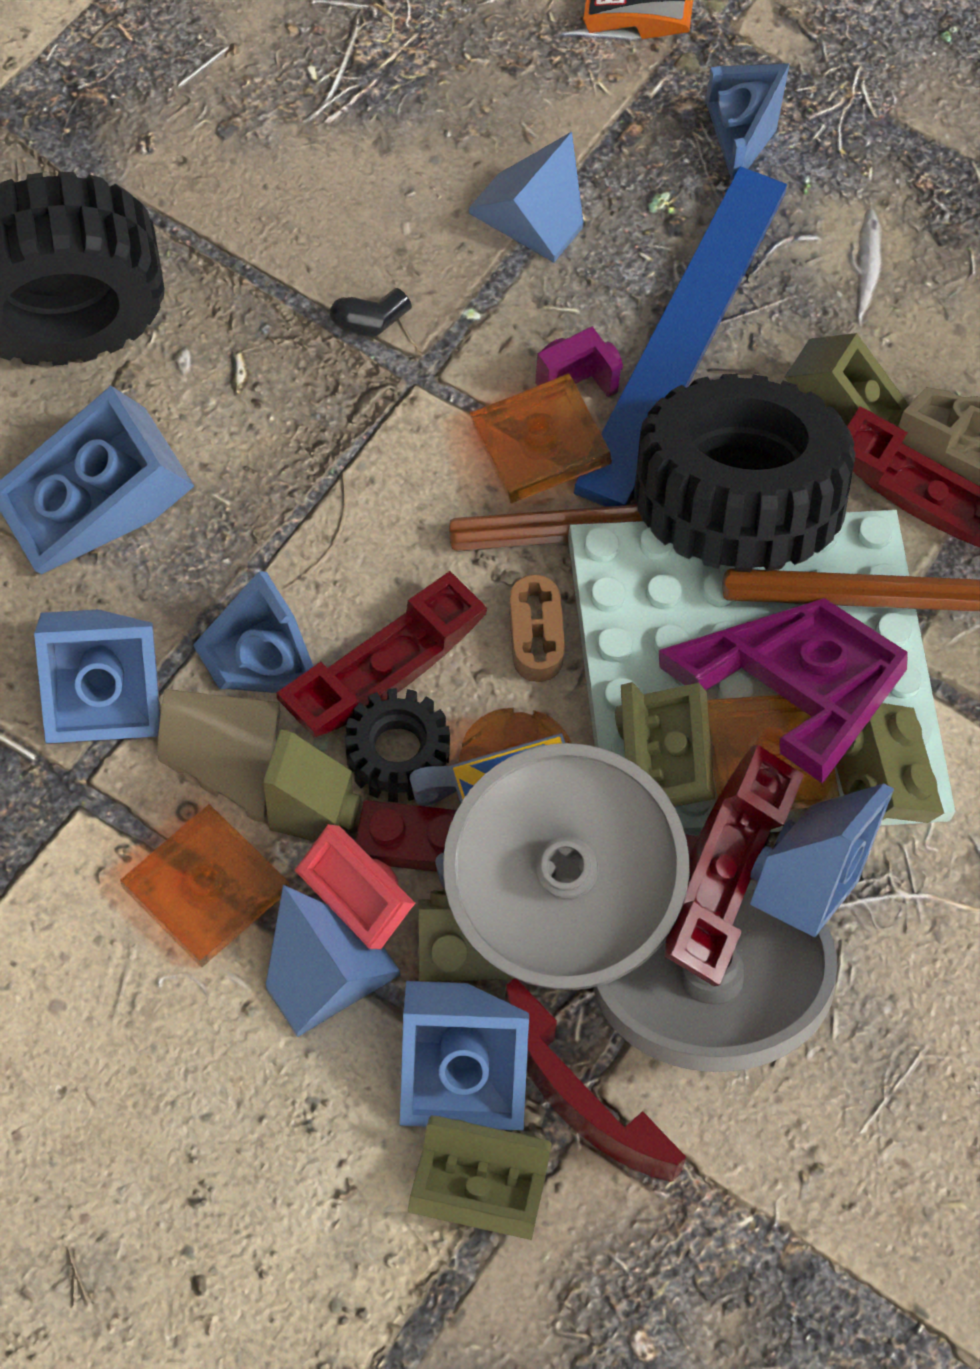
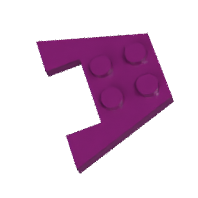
M825 598L658 650L659 668L683 685L700 683L707 690L742 668L810 715L811 718L780 737V754L821 783L825 781L907 671L908 652Z

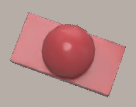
M328 824L294 870L369 949H382L415 904L398 886V878L393 869L378 859H372L337 825Z

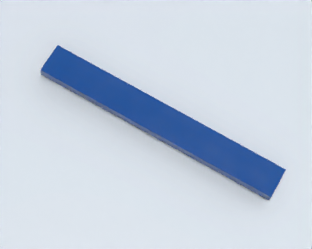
M739 167L575 483V495L604 507L629 505L635 493L642 423L647 418L648 411L662 397L665 398L672 389L680 385L686 388L689 386L785 196L786 183L744 167Z

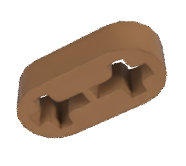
M534 574L524 576L516 581L510 594L509 618L513 663L515 670L521 677L533 682H544L558 675L563 665L565 642L561 596L558 587L549 578ZM528 596H539V601L542 604L541 619H531V608L529 603H527ZM533 637H542L543 651L546 653V660L543 662L535 661L534 655L531 653Z

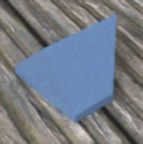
M790 63L711 67L706 104L731 180H733L740 166L746 169L750 167L776 132Z
M572 132L498 173L471 204L469 214L548 260L555 262L583 229V215Z
M259 571L193 644L219 689L276 693L313 667L292 611L268 573Z
M283 885L265 985L266 990L295 1035L299 1037L400 976V970L384 946L382 949H369L327 904Z

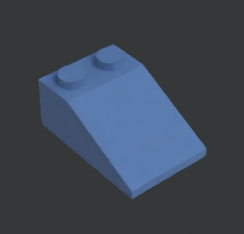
M110 386L0 480V512L34 570L44 574L154 521L190 491L194 484L146 408Z

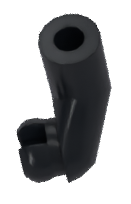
M394 288L378 302L356 297H341L332 304L330 316L334 324L345 331L373 337L380 335L412 308V304L408 296L401 289Z

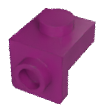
M591 326L567 339H556L545 346L541 352L537 353L535 384L547 399L592 376L604 394L610 397L618 393L620 373L623 369L622 359L616 347L609 341L604 342L594 327Z

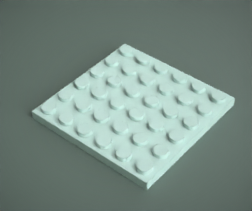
M897 510L846 512L841 530L834 535V540L819 553L814 552L813 556L797 565H794L791 561L786 562L785 566L779 570L909 576ZM644 521L570 525L568 541L594 746L606 749L625 758L624 740L618 733L615 721V708L622 705L621 684L633 682L643 694L685 686L659 668L658 650L804 604L728 601L724 599L722 591L724 572L735 567L720 565L719 569L703 565L702 559L692 556L689 560L677 554L673 549V544L664 545L651 532V527L648 528ZM755 567V568H752V569H758V570H765L764 567ZM836 605L908 652L907 671L883 703L915 709L917 719L922 728V737L932 772L937 780V789L944 810V814L929 823L950 822L956 811L916 609ZM742 668L706 690L715 799L675 807L685 834H700L714 804L731 775L751 746L757 744L804 774L786 822L791 820L797 823L811 805L844 795L836 766L825 781L821 783L780 754V737L811 718L810 715ZM886 818L882 820L880 826L923 822ZM783 826L771 829L770 832H780Z

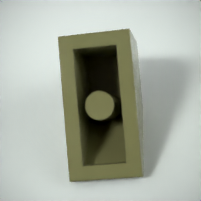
M857 333L809 339L785 375L786 380L797 385L800 392L807 394L811 391L822 398L825 408L832 406L841 416L846 426L849 425L856 411L861 406L898 427L903 411L909 406Z
M280 729L263 780L269 830L316 841L328 824L340 826L342 829L343 827L352 829L357 818L361 798L360 795L353 793L352 771L295 733Z

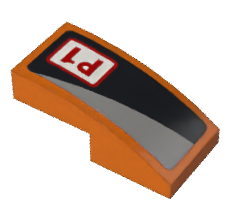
M586 0L583 21L589 33L633 26L637 27L642 39L688 33L690 31L693 0Z

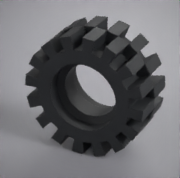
M397 688L387 689V699L381 701L376 692L368 696L369 706L367 708L360 702L354 708V719L348 718L345 736L348 769L354 772L355 783L360 788L368 784L369 795L377 799L381 791L388 792V802H398V793L402 792L407 793L408 801L415 800L410 782V774L420 768L446 766V763L449 764L450 730L449 726H446V716L441 709L434 712V701L427 696L421 703L417 702V691L407 689L405 699L397 698ZM404 729L416 735L420 742V748L413 758L406 761L393 762L385 760L378 754L375 743L378 737L385 731Z

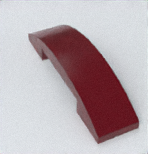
M860 406L847 426L853 437L854 451L856 452L853 472L887 500L917 519L959 540L980 547V486L903 444V441L908 432Z
M449 571L410 598L407 602L406 613L328 668L320 661L276 692V699L313 738L339 729L347 724L348 718L354 719V708L360 702L366 708L369 706L368 696L377 692L381 701L386 700L387 689L397 688L398 693L431 668L486 615L487 607Z
M758 744L751 746L731 775L697 838L689 857V883L685 902L665 942L666 958L712 986L721 984L742 932L733 926V923L750 883L753 866L765 846L771 829L784 826L804 777L803 773Z
M512 979L506 985L505 1002L529 1013L527 1072L547 1102L579 1135L609 1157L651 1177L669 1182L674 1181L681 1174L686 1156L643 1111L625 1127L611 1114L548 1047L554 1041L557 1020L518 979Z

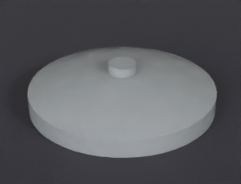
M557 743L531 748L515 754L497 764L474 784L462 800L449 827L443 856V876L449 906L458 926L471 945L487 961L507 975L530 985L555 990H579L604 985L622 978L641 966L662 946L676 923L685 902L689 883V853L684 829L675 807L667 794L647 772L621 755L603 748L575 743Z
M751 878L733 926L742 932L720 985L712 986L666 958L664 942L646 962L634 971L610 983L593 987L595 997L603 1015L619 1035L635 1048L659 1061L685 1069L705 1072H729L755 1068L782 1058L800 1047L815 1033L826 1018L835 993L837 954L828 926L825 924L817 936L813 937L750 905L758 881Z

